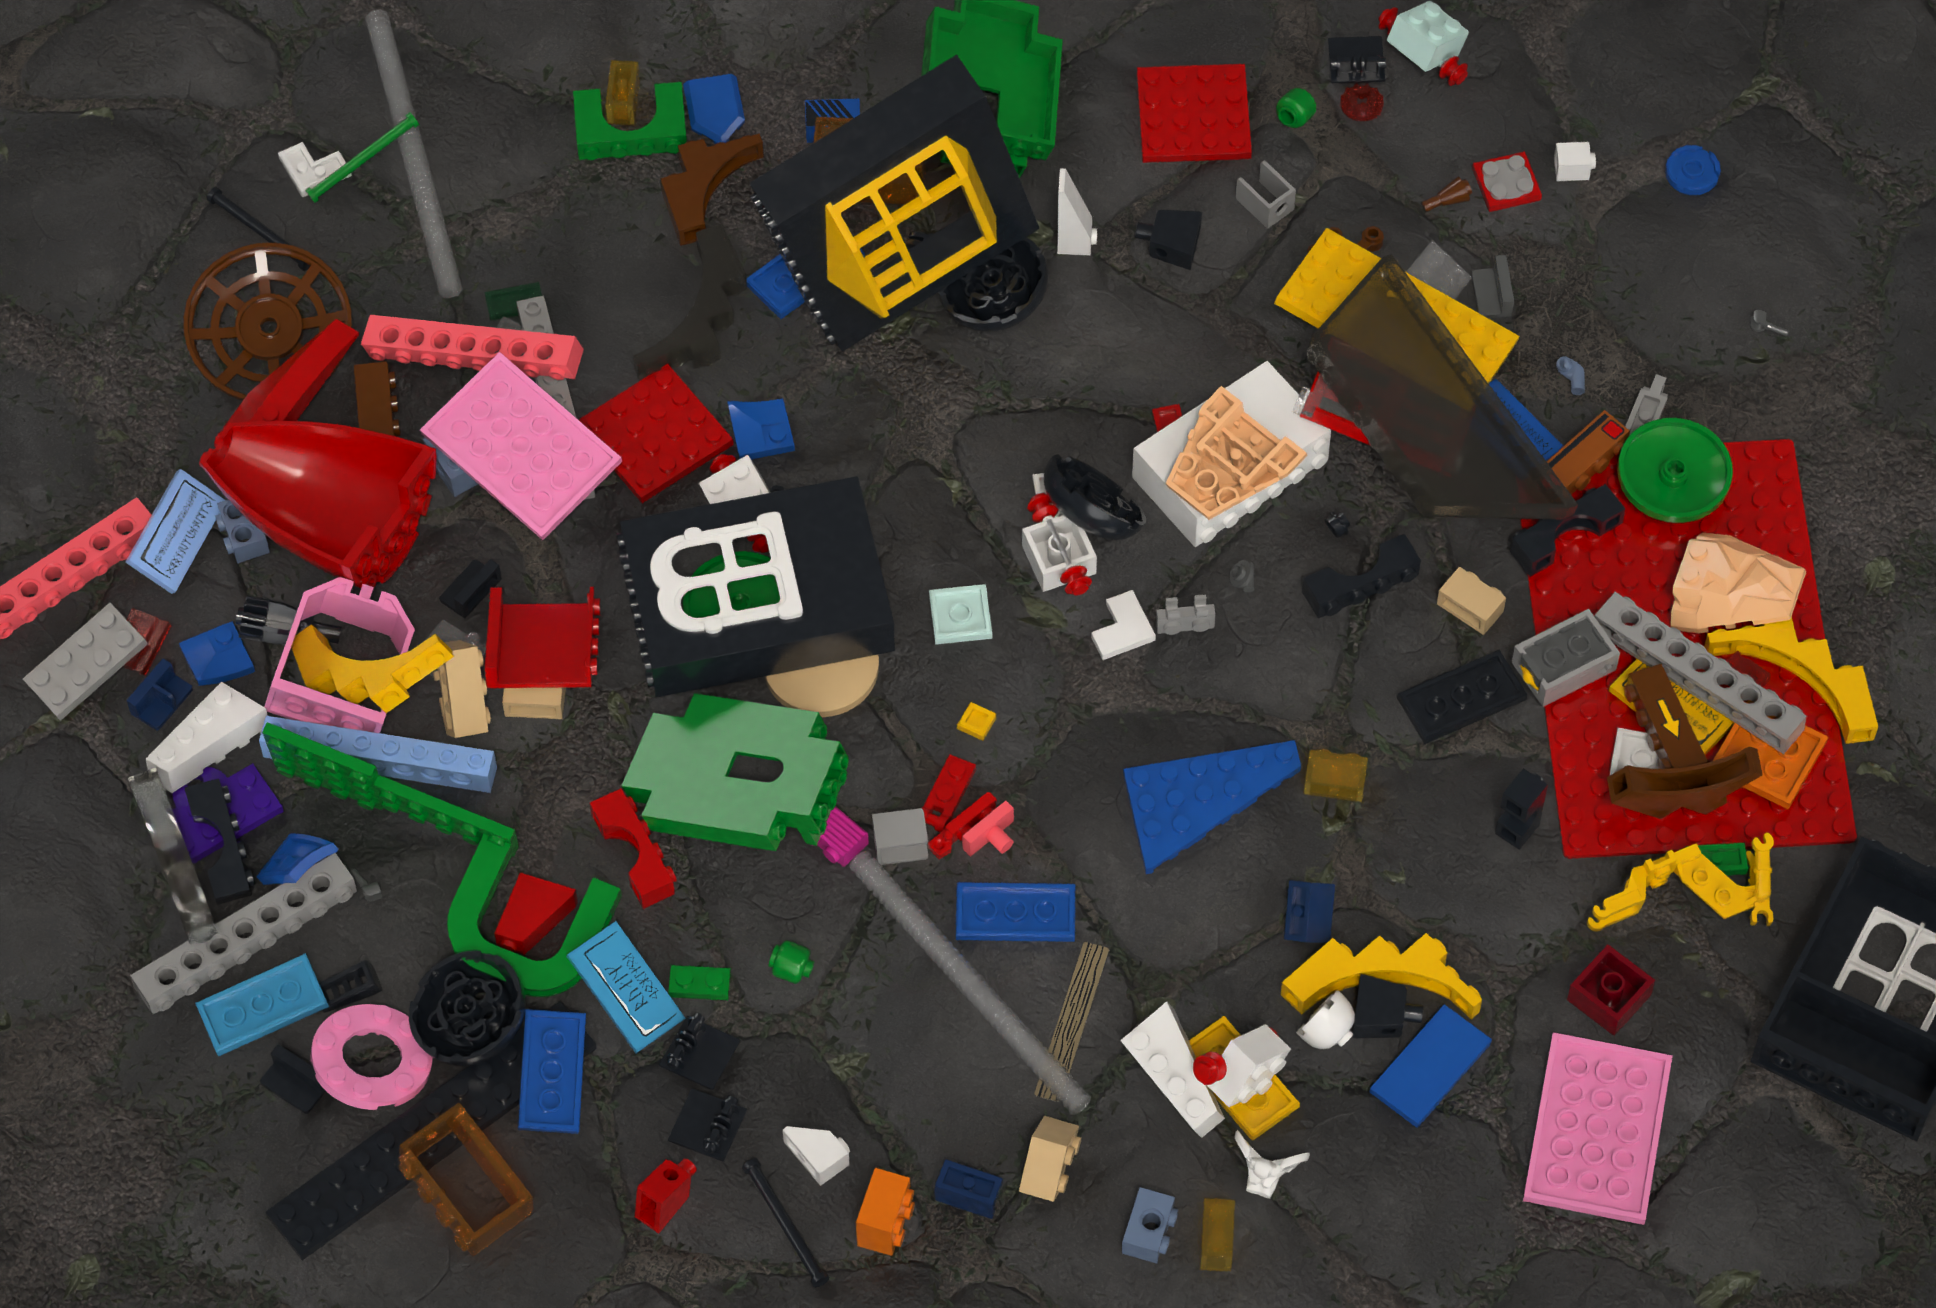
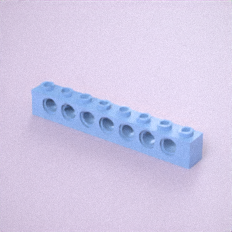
M272 716L265 717L262 731L267 722L375 765L378 774L381 776L491 793L497 770L494 751ZM261 732L259 743L263 757L272 759Z

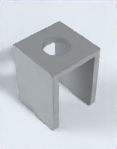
M1264 160L1260 164L1259 182L1277 199L1269 204L1241 177L1237 179L1236 199L1268 229L1294 210L1296 189ZM1283 204V208L1276 213L1277 209Z
M922 808L872 814L877 865L928 859V837L924 810Z

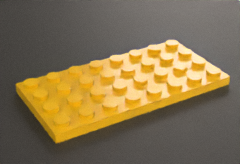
M1328 228L1324 230L1274 302L1277 306L1468 414L1520 337Z

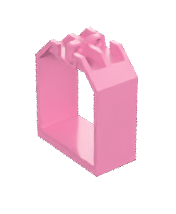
M342 577L305 591L264 706L267 712L291 720L380 733L387 714L382 709L378 712L283 680L281 676L300 622L318 613L335 617L337 620L372 632L376 631L388 635L399 654L408 652L415 629L397 597L382 591L378 602L371 600L370 597L374 587L362 584L359 595L350 593L354 581Z

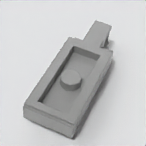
M1656 374L1651 388L1645 386L1643 389L1641 388L1625 426L1630 430L1629 436L1640 426L1661 418L1668 399V394L1662 393L1666 377Z

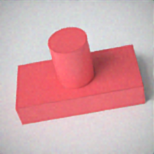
M1004 801L962 836L963 850L971 857L990 842L1001 854L1008 851L1014 841L1003 830L1014 822V808L1007 801Z

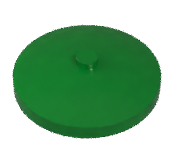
M1662 418L1640 426L1627 438L1620 452L1617 472L1619 483L1625 496L1637 509L1661 521L1685 523L1704 518L1721 505L1731 485L1733 467L1727 448L1711 430L1687 419Z
M734 552L736 563L739 567L768 563L771 558L754 552ZM723 554L705 562L691 577L723 571L725 569ZM772 574L731 581L727 584L731 606L736 611L776 604L780 601L776 578ZM705 586L688 591L683 595L684 613L694 618L719 614L720 607L716 589L713 586Z

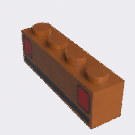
M1604 410L1528 478L1525 493L1551 514L1558 506L1561 508L1569 502L1572 494L1577 489L1579 491L1583 490L1596 472L1602 473L1615 455L1620 456L1621 449L1629 437L1630 430Z

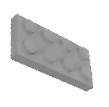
M109 603L28 673L23 680L61 721L148 643L122 614Z

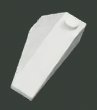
M1060 168L1057 254L1091 255V245H1097V228H1092V216L1067 170Z

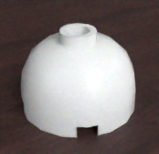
M1336 990L1334 994H1331L1313 1012L1309 1021L1306 1024L1303 1023L1296 1033L1306 1043L1318 1049H1329L1336 1044L1342 1047L1353 1036V1033L1350 1031L1355 1022L1353 1007L1340 991Z

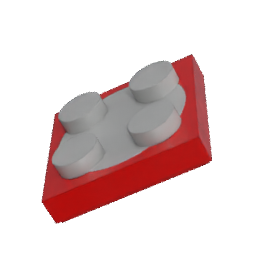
M1525 151L1473 163L1472 170L1489 212L1528 204L1542 199V193Z

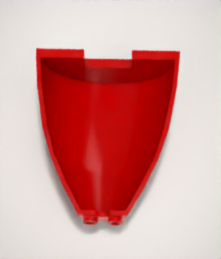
M309 421L230 422L222 432L217 434L214 441L215 449L209 448L208 451H205L199 462L200 467L205 470L224 496L248 521L275 543L332 576L354 581L353 585L359 588L362 587V584L375 587L377 582H386L403 563L419 534L416 529L420 515L426 516L432 497V495L427 494L430 479H435L436 448L400 437L351 426Z

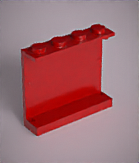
M502 587L490 588L485 657L487 688L592 687V675L598 674L597 658H593V655L599 654L598 638H594V635H599L600 633L599 618H595V615H600L601 611L600 598H595L594 587H590V592L587 594L588 603L503 604Z

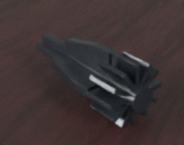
M247 595L244 608H238L236 624L241 625L239 638L271 644H286L298 609L282 602ZM314 616L300 622L296 635L312 624L329 642L339 643L341 627L313 622Z

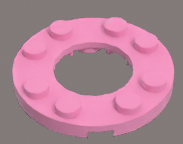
M375 1004L350 1006L329 1016L315 1033L310 1055L316 1073L315 1077L327 1093L347 1105L368 1110H377L378 1106L392 1104L396 1107L414 1098L427 1083L433 1059L415 1041L410 1029L409 1016L386 1005ZM369 1033H376L378 1036L380 1034L387 1036L394 1041V1044L400 1050V1065L391 1074L383 1077L359 1075L350 1069L343 1059L342 1050L345 1043L355 1035L364 1036Z

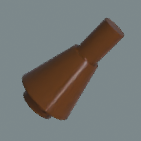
M1458 176L1439 191L1436 196L1421 202L1424 211L1427 212L1440 205L1445 206L1470 201L1469 195L1472 194V189L1467 179L1462 180Z

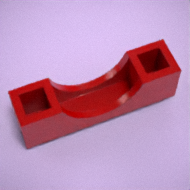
M620 788L590 802L591 816L603 838L626 841L639 853L638 860L628 872L630 887L642 908L645 909L674 895V882L677 881L676 876L670 866L665 867L661 859L664 856L658 843L652 844L648 836L651 833L644 819L639 821L635 814L638 810L631 796L626 798L623 790Z

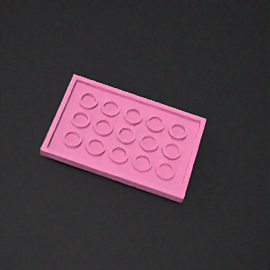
M500 352L420 429L421 434L542 540L622 462V458Z
M1553 1033L1523 1201L1644 1225L1673 1055Z

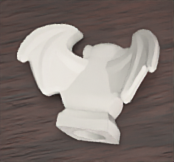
M1238 1130L1235 1132V1140L1246 1158L1249 1170L1247 1192L1270 1199L1276 1189L1279 1178L1284 1173L1292 1171L1301 1162L1308 1161L1310 1153H1302L1274 1161L1264 1159L1250 1146Z

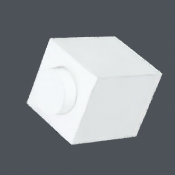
M1589 142L1556 143L1554 154L1556 181L1589 180L1591 169L1596 167L1595 153H1590Z

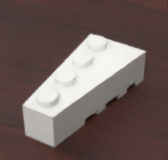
M221 682L146 758L150 780L171 793L175 792L201 775L204 768L212 763L218 764L226 758L225 755L236 747L241 749L250 743V738L258 733L261 734L265 717L268 716L267 709Z
M1165 1002L1120 1041L1191 1128L1202 1138L1223 1121L1225 1117L1212 1090L1207 1085L1199 1082L1195 1077L1193 1063L1196 1056L1179 1022L1176 1011L1168 1002Z

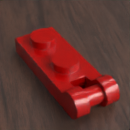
M949 754L922 807L925 823L935 827V831L941 833L951 821L976 771V764ZM935 810V811L940 812V813H942V814H941L940 816H937V815L932 814V813H933V811Z

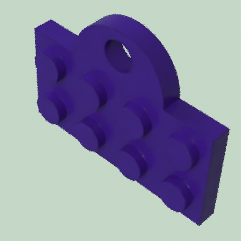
M253 763L228 778L221 771L212 767H206L201 775L193 779L207 782L219 778L222 787L228 786L232 803L226 805L229 814L235 813L240 829L234 831L236 839L284 812L282 805ZM189 783L173 792V801L176 808L151 822L152 827L181 870L186 869L224 846L223 838L215 828L204 823L194 822L185 792V787H188Z

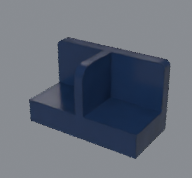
M162 659L126 701L131 715L153 729L160 730L190 695L193 688L192 685L175 675L170 662Z
M1289 880L1284 940L1310 943H1327L1330 941L1335 893L1334 884Z
M945 1159L935 1184V1200L993 1219L995 1203L1003 1184V1178Z

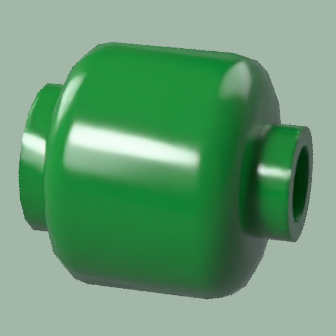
M1293 88L1278 101L1276 112L1281 123L1291 128H1300L1314 116L1316 102L1308 91L1301 88Z
M786 940L781 945L776 944L768 967L772 968L773 976L793 984H798L803 976L809 978L815 961L810 960L811 953L809 948Z

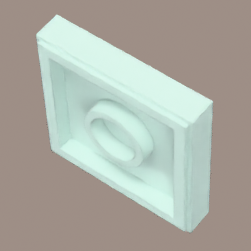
M986 584L929 590L935 645L992 639Z

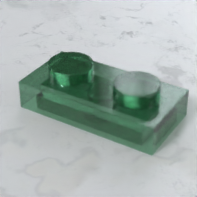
M539 282L484 292L490 321L519 316L516 301L542 296Z

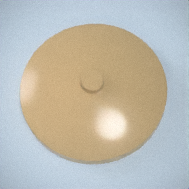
M872 655L765 676V680L771 693L785 707L819 712L821 717L835 716L858 706L870 694L878 678L879 656Z

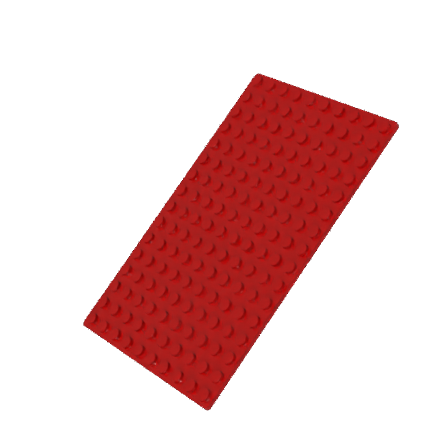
M1790 439L1723 442L1733 463V475L1728 494L1721 505L1711 514L1685 523L1661 521L1637 509L1625 496L1620 486L1617 472L1619 457L1615 455L1602 473L1596 472L1583 490L1579 491L1577 489L1572 494L1569 502H1575L1582 498L1588 490L1592 488L1597 489L1606 484L1626 508L1623 523L1602 536L1586 530H1571L1563 533L1555 540L1556 553L1554 564L1531 577L1527 574L1535 635L1587 609L1595 615L1614 592L1623 597H1629L1635 602L1636 606L1646 612L1655 614L1661 622L1671 627V612L1675 601L1673 595L1674 582L1689 540L1696 539L1699 534L1704 532L1733 536L1805 568L1806 575L1791 616L1798 642L1811 638L1817 640L1825 639L1794 442ZM1515 477L1521 529H1528L1534 526L1543 516H1551L1560 510L1558 506L1550 514L1525 493L1528 479L1520 482ZM1752 621L1735 623L1736 628L1726 629L1725 625L1708 627L1709 632L1705 633L1680 632L1690 641L1704 646L1707 633H1712L1718 629H1725L1727 631L1737 630L1750 625L1759 627L1760 624L1753 625ZM1624 623L1625 625H1628V626H1633V625H1634L1633 623ZM1649 638V639H1648V640H1650V641H1658V640L1655 639V638ZM1617 645L1615 646L1620 652L1615 671L1544 706L1562 850L1565 858L1665 854L1667 851L1673 850V852H1676L1696 843L1697 845L1745 843V849H1753L1752 840L1756 837L1764 844L1763 836L1765 833H1769L1773 837L1774 844L1772 848L1850 844L1856 841L1857 833L1839 723L1824 699L1808 683L1779 665L1740 654L1715 656L1726 660L1732 668L1741 674L1751 676L1755 683L1761 687L1774 691L1781 700L1789 705H1795L1800 708L1807 716L1805 726L1828 736L1826 745L1789 810L1744 787L1727 795L1726 804L1706 815L1681 807L1659 819L1612 804L1607 777L1610 775L1617 729L1624 728L1647 733L1645 728L1640 727L1638 724L1636 712L1609 692L1610 686L1637 659ZM1678 653L1671 654V655H1673V656H1675V657H1680V656H1682V655H1680V654H1678ZM1696 669L1698 672H1706L1703 669ZM1725 684L1719 685V686H1721V687H1723V688H1729V687H1730V686L1725 685ZM1730 730L1705 755L1708 762L1714 760Z

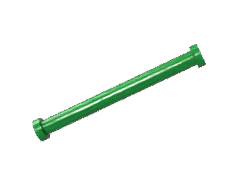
M410 112L407 113L403 121L312 189L310 187L307 188L305 192L314 203L318 202V197L410 128L418 127V121Z

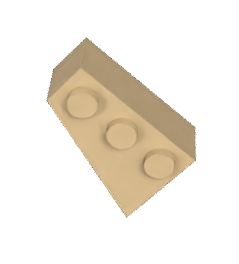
M461 640L445 642L451 648L454 657L438 667V671H434L433 676L435 681L440 680L442 698H439L446 734L458 738L488 732V724H490L491 717L484 701V695L487 694V686L484 678L481 677L480 667L483 666L482 652L478 650V646Z

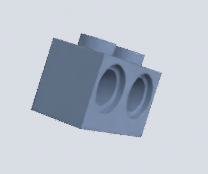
M229 500L217 503L220 514L215 515L220 532L226 530L228 537L223 538L228 555L234 553L237 563L270 553L266 536L261 530L248 521ZM235 516H241L238 519H232ZM243 539H249L246 542H240Z

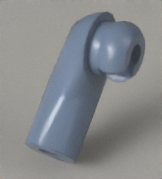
M1566 356L1560 357L1556 362V367L1564 377L1571 381V393L1574 395L1584 394L1585 372L1583 367Z

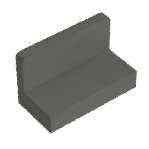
M1498 255L1495 256L1494 268L1472 270L1471 274L1477 311L1487 318L1511 317L1513 312L1514 296L1507 256Z

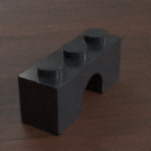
M1523 768L1502 796L1500 807L1506 811L1497 822L1495 834L1519 850L1540 825L1548 784L1545 783L1541 776L1536 773H1530Z

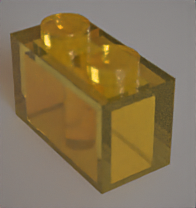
M611 60L605 103L608 124L635 125L640 86L639 65L636 61Z
M1326 749L1310 750L1304 794L1362 802L1368 758L1361 757L1355 753L1345 755L1332 753Z
M1204 1198L1200 1270L1231 1271L1235 1200Z

